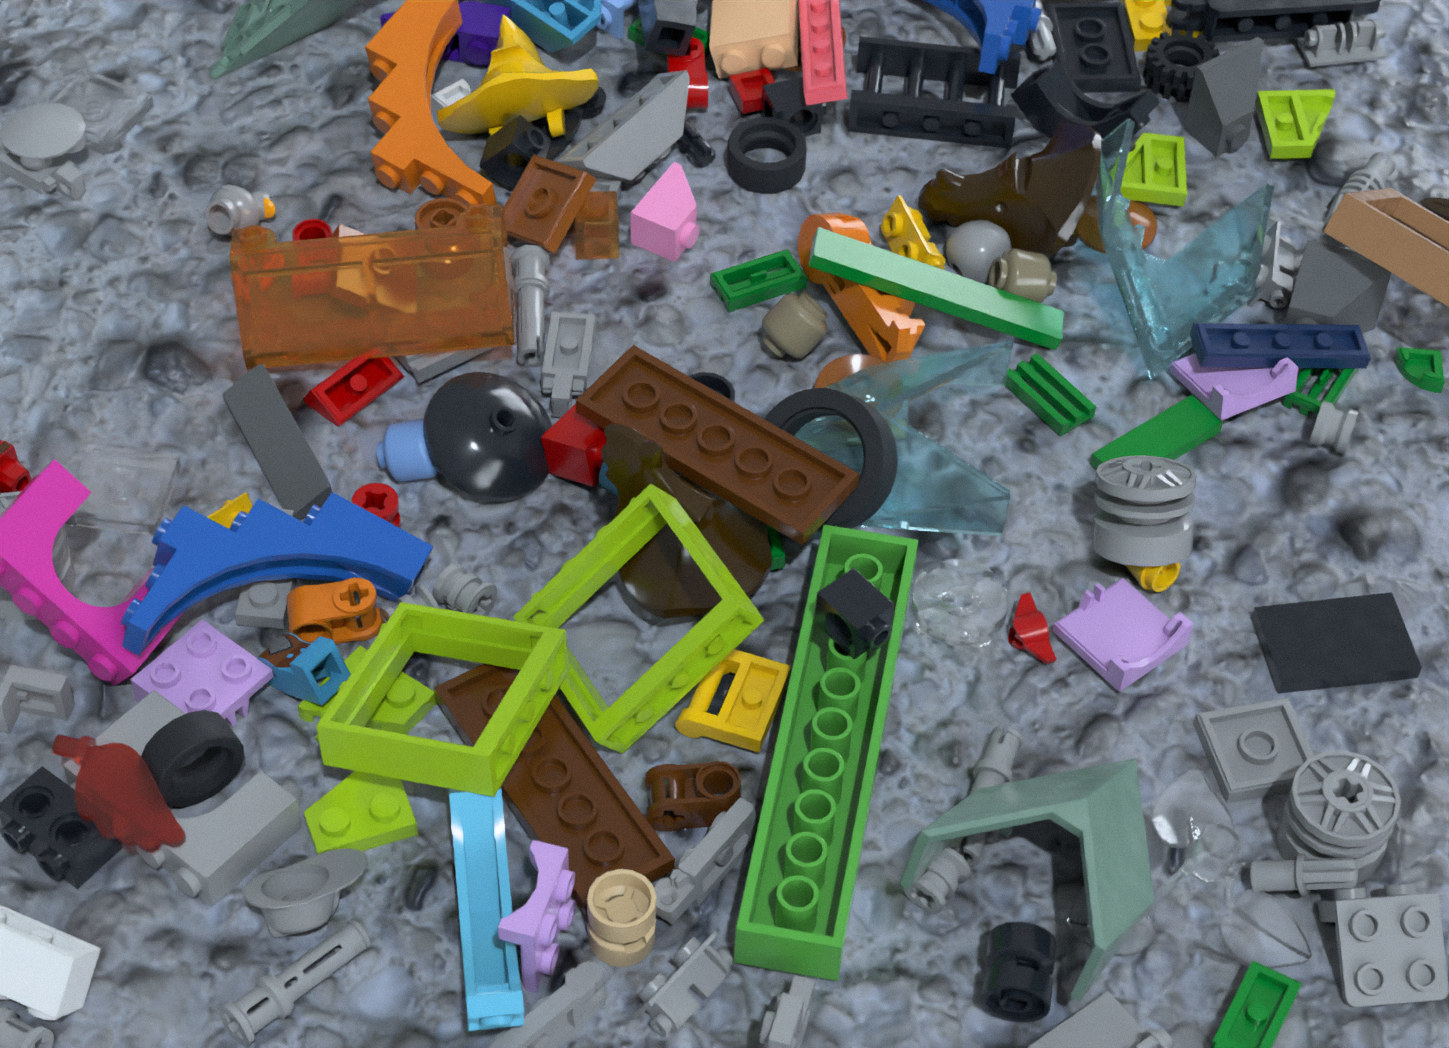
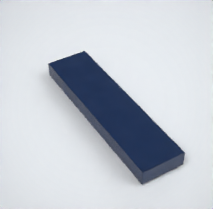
M1194 323L1189 333L1200 367L1274 368L1281 359L1288 357L1298 368H1367L1371 360V355L1359 325Z

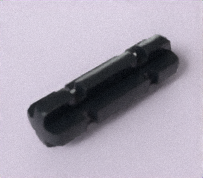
M685 119L683 136L676 142L699 167H706L710 161L715 159L716 151L705 141L690 122Z

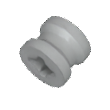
M1323 401L1309 443L1317 446L1326 443L1332 445L1336 452L1345 454L1359 411L1353 409L1346 411L1337 410L1333 403Z

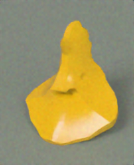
M503 15L499 27L497 46L491 52V61L485 77L474 92L437 111L438 125L444 130L455 133L478 134L489 131L490 135H492L519 115L529 122L547 117L552 137L565 134L564 110H570L582 105L593 97L599 88L598 77L591 68L577 71H552L547 68L529 36L515 25L512 20Z

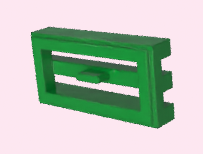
M788 249L710 273V286L713 290L717 289V296L720 301H725V309L728 313L806 288L807 276Z
M1038 353L1030 357V363L1027 364L1023 360L1017 364L1015 371L1009 368L1003 372L1002 383L1060 436L1095 416L1096 406ZM1024 379L1029 381L1042 394L1039 395ZM1055 405L1069 419L1064 418L1053 406Z
M1303 368L1297 376L1296 391L1285 395L1283 406L1291 409L1296 404L1300 406L1299 413L1307 416L1312 411L1317 414V419L1322 402L1318 401L1338 368H1325L1308 396L1301 392L1317 368ZM1344 368L1323 401L1333 403L1335 406L1359 368Z

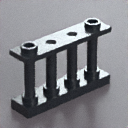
M860 36L856 73H866L867 80L865 91L852 90L848 132L1011 149L1017 107L1004 106L1005 88H1017L1021 53L1010 52L1008 60H1000L995 74L978 71L981 57L978 48ZM883 76L908 78L906 95L881 93ZM924 80L948 82L947 99L922 97ZM964 84L989 86L987 104L964 102Z

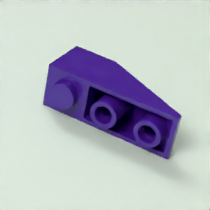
M476 1L460 2L459 7L463 23L447 44L441 59L489 68L491 52L497 46L502 16L505 15L511 20V7ZM395 12L381 15V28Z

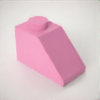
M672 163L631 211L630 243L673 262L679 258L686 248L691 249L694 246L700 231L699 225L696 224L697 204L680 164Z

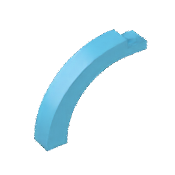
M501 787L495 797L449 789L469 1031L524 1025V1004L516 943L498 938V926L501 918L513 913Z

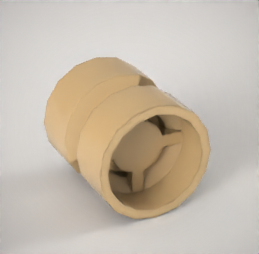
M626 869L608 871L596 878L589 888L587 898L588 942L595 956L610 966L627 967L638 964L647 958L654 948L657 896L653 885L644 875Z

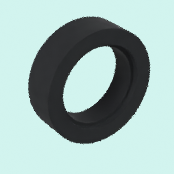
M812 388L786 397L773 407L764 419L793 436L809 421L829 415L845 419L855 429L863 447V467L859 477V486L817 531L822 532L823 525L851 529L872 517L882 507L892 490L898 466L895 438L884 417L866 401L838 390Z

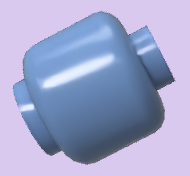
M424 418L390 424L385 430L383 441L377 443L376 452L380 467L382 469L388 468L391 476L399 482L433 478L440 472L433 463L425 445L423 435Z

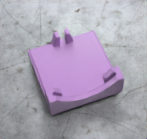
M1195 353L1171 362L1170 372L1220 420H1224L1295 392L1298 366L1286 357L1281 359L1274 368L1200 367Z
M1121 578L1106 589L1100 583H1097L1093 593L1086 590L1078 608L1054 623L1053 632L1115 689L1121 692L1189 645L1194 624L1181 612L1170 620L1129 582Z
M202 619L130 680L137 702H140L155 690L186 714L201 710L217 712L227 723L234 727L237 724L235 712L237 711L238 714L246 717L248 715L249 698L274 676L273 670Z
M532 840L529 853L530 861L536 871H538L536 889L524 906L511 915L501 918L498 926V938L516 943V949L521 951L522 985L524 990L537 993L543 975H552L560 950V945L556 944L560 930L568 931L570 929L575 914L576 901L570 899L575 883V872L569 871L568 849Z

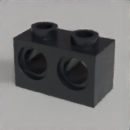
M43 766L0 802V820L3 826L0 829V834L5 842L19 853L26 850L36 858L38 865L49 877L54 880H59L62 877L76 889H79L122 849L116 820Z

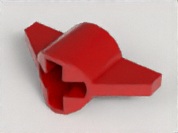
M1031 593L1021 594L1009 629L1008 642L1016 649H1025L1045 664L1054 663L1056 656L1049 641V629L1046 619L1041 611H1037Z

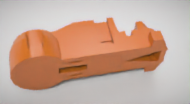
M840 212L813 214L807 217L801 225L798 236V254L805 275L812 282L823 284L870 356L887 362L895 370L898 366L905 365L926 325L922 319L909 318L916 303L808 266L813 237L818 227L872 245L867 227L861 219Z

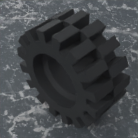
M1172 30L1171 36L1166 31L1160 33L1159 38L1155 36L1151 40V44L1148 45L1144 64L1143 78H1145L1146 86H1152V91L1156 95L1161 91L1164 92L1163 98L1167 100L1170 99L1171 95L1177 96L1176 102H1183L1184 97L1187 96L1190 100L1196 67L1220 56L1219 50L1214 49L1215 44L1212 41L1205 43L1206 36L1199 34L1197 38L1192 37L1193 31L1186 30L1185 35H1180L1179 30Z

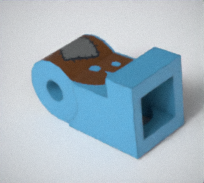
M285 632L257 657V659L273 670L274 677L267 682L272 687L283 691L285 694L319 705H323L338 691L341 683L345 680L347 681L351 675L333 639L321 636L313 643H309L292 633ZM330 677L325 684L320 687L318 686L317 679Z

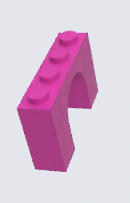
M54 459L35 475L0 514V586L12 595L13 602L20 610L29 615H34L50 629V634L55 641L66 648H72L87 662L89 670L96 677L109 681L113 686H116L137 671L183 613L162 628L140 656L121 647L127 628L121 625V620L133 599L137 598L143 601L149 592L145 585L155 566L143 575L121 603L116 606H93L80 601L66 590L54 569L52 560L53 543L60 528L92 492Z

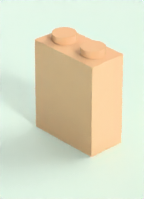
M713 0L709 48L719 79L767 67L769 70L798 66V0Z

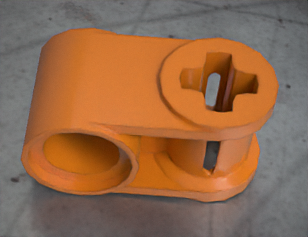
M350 578L339 582L296 587L287 595L289 633L309 643H313L319 636L333 639L335 644L372 639L379 633L383 623L380 611L375 606L377 593L374 585L369 580L363 578ZM354 591L358 592L360 603H356ZM356 616L361 617L362 628L358 627Z

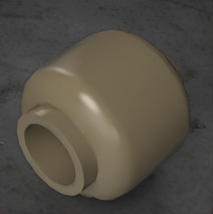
M1010 248L1001 257L998 256L993 260L988 282L989 286L1042 303L1046 296L1053 294L1057 276L1056 272L1051 270L1049 259L1044 254Z
M803 292L800 296L787 293L764 316L762 325L768 335L763 341L781 358L786 353L795 358H803L826 335L828 327L825 320L828 314L807 293Z

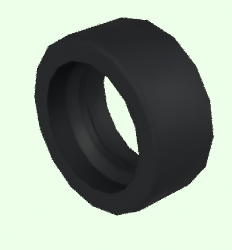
M758 117L744 121L732 130L728 138V174L736 184L748 191L769 194L791 189L801 181L805 172L807 153L805 136L798 127L778 118ZM757 148H771L780 150L789 157L778 162L763 163L752 160L744 154Z
M208 710L189 712L171 720L153 735L145 745L140 758L141 772L158 797L166 805L176 807L195 805L213 797L237 775L244 761V746L219 713ZM208 748L203 755L191 764L178 769L193 754Z

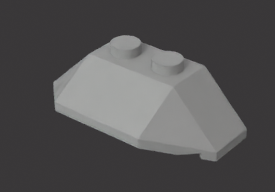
M687 71L656 75L644 88L634 94L556 162L586 171L595 177L622 181L623 184H630L645 175L644 169L653 161L668 155L671 151L670 146L683 136L690 81Z

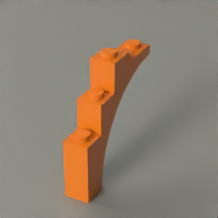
M406 0L365 46L370 70L377 79L382 81L368 97L373 117L372 121L385 134L370 151L375 167V175L385 186L389 188L397 187L410 195L421 184L428 192L434 195L440 193L447 198L461 201L469 208L471 213L475 212L489 219L498 208L493 184L469 168L448 147L432 119L431 93L435 71L447 44L463 23L458 0Z

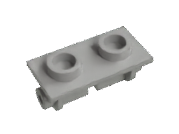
M1276 221L1265 234L1260 233L1251 245L1249 254L1252 257V266L1247 278L1249 307H1252L1260 298L1269 302L1274 308H1283L1291 301L1293 277L1290 275L1294 271L1296 247L1290 238L1280 236L1281 222Z
M716 930L701 942L694 936L689 939L671 958L678 966L666 978L659 972L641 989L637 995L644 1002L631 1015L633 1019H636L646 1011L652 1017L650 1021L652 1029L663 1037L669 1032L676 1033L681 1028L682 1024L700 1006L687 989L691 987L705 1000L731 974L730 966L734 962L731 955L721 948L715 951L709 945L719 935Z

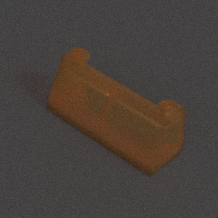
M477 204L470 206L458 216L456 226L288 242H277L276 235L272 230L259 225L233 229L229 259L242 350L247 370L253 369L262 363L266 368L346 361L360 356L368 359L515 345L516 287L502 204L490 206Z

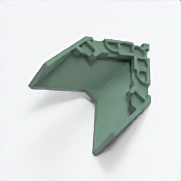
M249 0V2L238 7L220 48L223 51L222 57L213 64L209 75L215 80L327 27L358 0Z
M1136 758L979 788L920 831L900 885L909 890L953 838L967 835L974 838L977 833L1000 829L999 832L1008 837L1017 825L1051 819L1080 838L1092 952L1070 997L1080 1002L1155 901Z

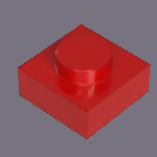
M768 67L729 76V89L742 114L760 111L762 85L776 83Z

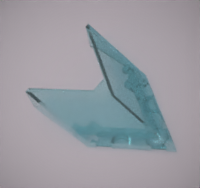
M1126 119L1101 140V158L1096 177L1098 224L1105 251L1150 379L1152 380L1193 346L1189 333L1194 323H1221L1254 296L1275 186L1268 183L1227 212L1167 261L1159 259L1143 251L1141 245L1145 227L1139 224L1133 227L1127 210L1130 200L1123 197L1120 191L1135 125L1134 121Z
M1013 340L871 365L824 387L855 396L872 405L887 421L895 438L898 466L894 485L882 507L872 517L860 524L862 527L1002 536L1010 502V490L908 424L909 402L946 384L1004 387L1013 348ZM834 415L818 417L806 423L795 434L794 437L858 472L860 477L863 467L862 443L855 429L845 419Z

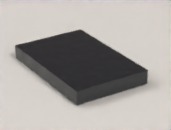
M1123 2L1045 4L1044 14L1052 22L1053 31H1051L1056 46V52L1052 55L1053 63L1059 61L1070 79L1083 93L1140 92L1141 77Z
M1392 592L1254 608L1252 619L1278 694L1419 677L1422 667Z

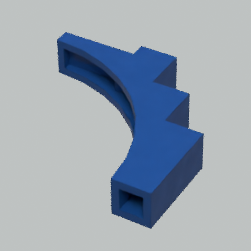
M924 0L954 17L970 32L978 44L981 56L978 71L995 74L1000 60H1008L1011 45H1025L1030 32L1037 33L1042 9L1035 8L1036 0Z
M331 492L322 508L316 504L312 506L304 522L258 498L248 514L243 511L238 513L230 529L183 505L173 521L165 518L161 522L152 539V544L158 547L153 561L155 568L145 585L149 592L143 601L134 598L128 606L121 620V625L127 627L121 647L140 656L160 630L189 607L221 591L257 581L300 578L339 582L350 578H363L369 580L374 585L378 595L397 602V598L405 594L409 595L424 570L433 546Z

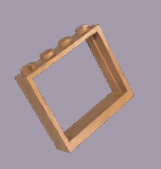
M1392 188L1345 193L1323 232L1449 307V222Z

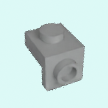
M11 664L2 683L0 682V731L10 733L20 712L68 721L75 707L68 676L61 675L56 671L50 669L36 670Z

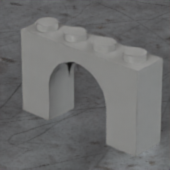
M153 690L63 764L67 783L116 820L120 840L125 837L133 843L146 863L153 868L163 867L172 875L177 886L190 897L198 895L213 907L302 827L298 801L296 797L260 771L223 804L200 816L172 818L158 814L143 803V798L150 784L141 772L140 758L145 745L159 729L171 720L186 714L157 691Z

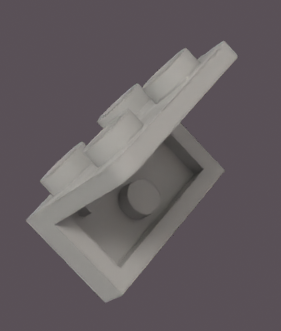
M1416 883L1386 885L1384 886L1385 896L1366 897L1365 887L1334 889V900L1318 901L1319 921L1335 922L1342 996L1347 1005L1362 1007L1436 1001L1447 997L1449 985L1439 893H1417Z

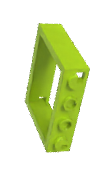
M652 484L645 488L636 498L633 497L629 505L608 525L602 527L596 533L594 539L574 558L568 560L561 567L560 572L540 591L531 595L532 599L513 616L518 622L559 628L668 523L722 600L610 707H608L569 647L570 670L560 685L561 690L596 743L622 754L764 621L762 615L677 499Z
M400 602L387 623H382L379 634L369 649L362 652L358 665L347 681L345 680L341 683L337 696L326 712L319 715L320 720L316 725L317 734L315 739L320 744L323 765L495 797L570 670L566 630ZM414 652L520 670L474 747L364 727Z

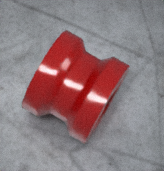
M369 483L355 491L352 496V503L399 528L401 527L400 513L398 512V495L392 487L382 483Z

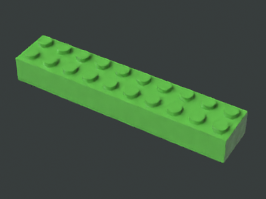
M823 525L735 933L734 963L834 981L839 979L914 578L918 547L917 539ZM853 568L894 603L892 633L889 639L876 650L869 649L855 660L814 623L817 592Z

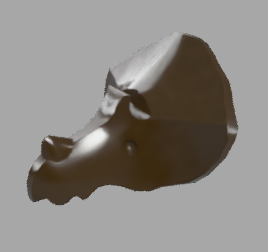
M1060 122L1047 146L1038 153L1016 159L1017 151H1015L995 168L979 174L960 175L947 169H940L936 173V178L930 180L920 190L918 208L925 210L931 219L939 222L946 220L952 226L969 221L988 220L1002 227L1008 233L1011 248L1039 252L1049 258L1062 247H1070L1077 242L1076 226L1088 205L1099 169L1101 135L1085 124Z
M608 424L604 429L607 442L601 449V457L608 466V470L605 473L606 477L617 488L619 495L618 507L614 518L629 505L633 497L636 498L645 488L652 484L677 499L745 594L750 596L758 590L766 580L773 564L768 541L767 524L689 478L676 475L663 460V448L657 442L648 439L629 426ZM668 523L619 569V576L626 591L638 606L660 618L667 619L708 614L722 600Z

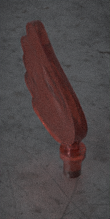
M61 734L56 736L52 748L53 754L75 759V763L81 765L76 778L74 797L79 816L86 821H94L102 837L107 839L117 838L123 845L129 847L137 845L147 853L157 851L162 844L176 848L181 847L185 843L186 832L168 807L148 765L133 748L123 743H109L98 746L96 745L95 738L82 736L80 739Z

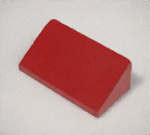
M375 342L310 390L303 398V401L339 427L404 378V375L378 343Z

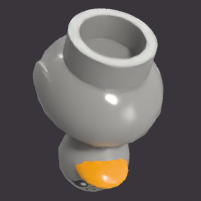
M223 185L212 195L210 203L205 210V218L209 227L218 234L243 236L254 230L259 220L270 219L274 216L275 201L265 191L250 193L238 186Z

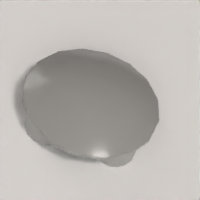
M40 103L27 106L13 113L3 123L0 137L3 146L12 154L19 156L24 166L38 167L46 159L61 156L66 152L76 153L81 151L86 144L84 137L86 125L83 116L72 107L60 103Z

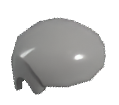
M988 220L969 221L957 227L948 236L946 255L950 267L952 268L954 265H957L963 277L980 283H988L989 271L993 260L998 256L1001 257L1006 250L1011 248V241L1008 233L1002 227Z

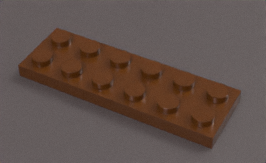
M635 345L628 349L576 399V413L604 429L608 424H621L629 426L648 439L657 442L663 448V460L670 468L801 545L818 530L859 486L858 472Z
M482 664L434 687L435 700L467 746L474 747L520 670ZM554 695L502 783L501 791L503 798L532 840L568 849L569 871L575 872V883L571 896L585 916H587L588 892L596 878L608 871L626 869L636 871L652 882L675 869V858L557 696Z

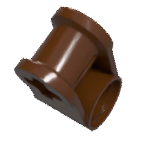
M723 761L685 765L662 764L650 768L644 776V785L650 792L651 805L647 809L646 820L653 829L658 831L671 832L686 828L711 827L718 814L723 811L727 812L740 797L742 798L739 771L733 765ZM665 779H669L670 785H664ZM723 793L724 795H712V794ZM670 810L672 813L670 817H668L666 814V811Z

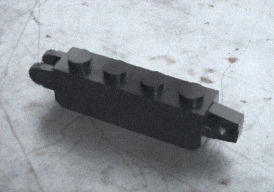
M1171 0V5L1176 9L1168 12L1165 22L1171 30H1179L1180 32L1182 30L1198 31L1199 34L1206 36V41H1212L1213 43L1250 41L1256 37L1262 40L1304 37L1305 31L1311 30L1314 25L1325 26L1342 23L1345 27L1347 22H1352L1353 17L1377 13L1381 0Z

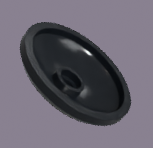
M488 372L465 373L444 383L428 403L423 419V435L428 453L441 474L465 493L489 501L515 500L535 490L550 472L541 436L552 427L551 420L540 402L527 389L515 381ZM497 419L503 421L507 427L502 426Z

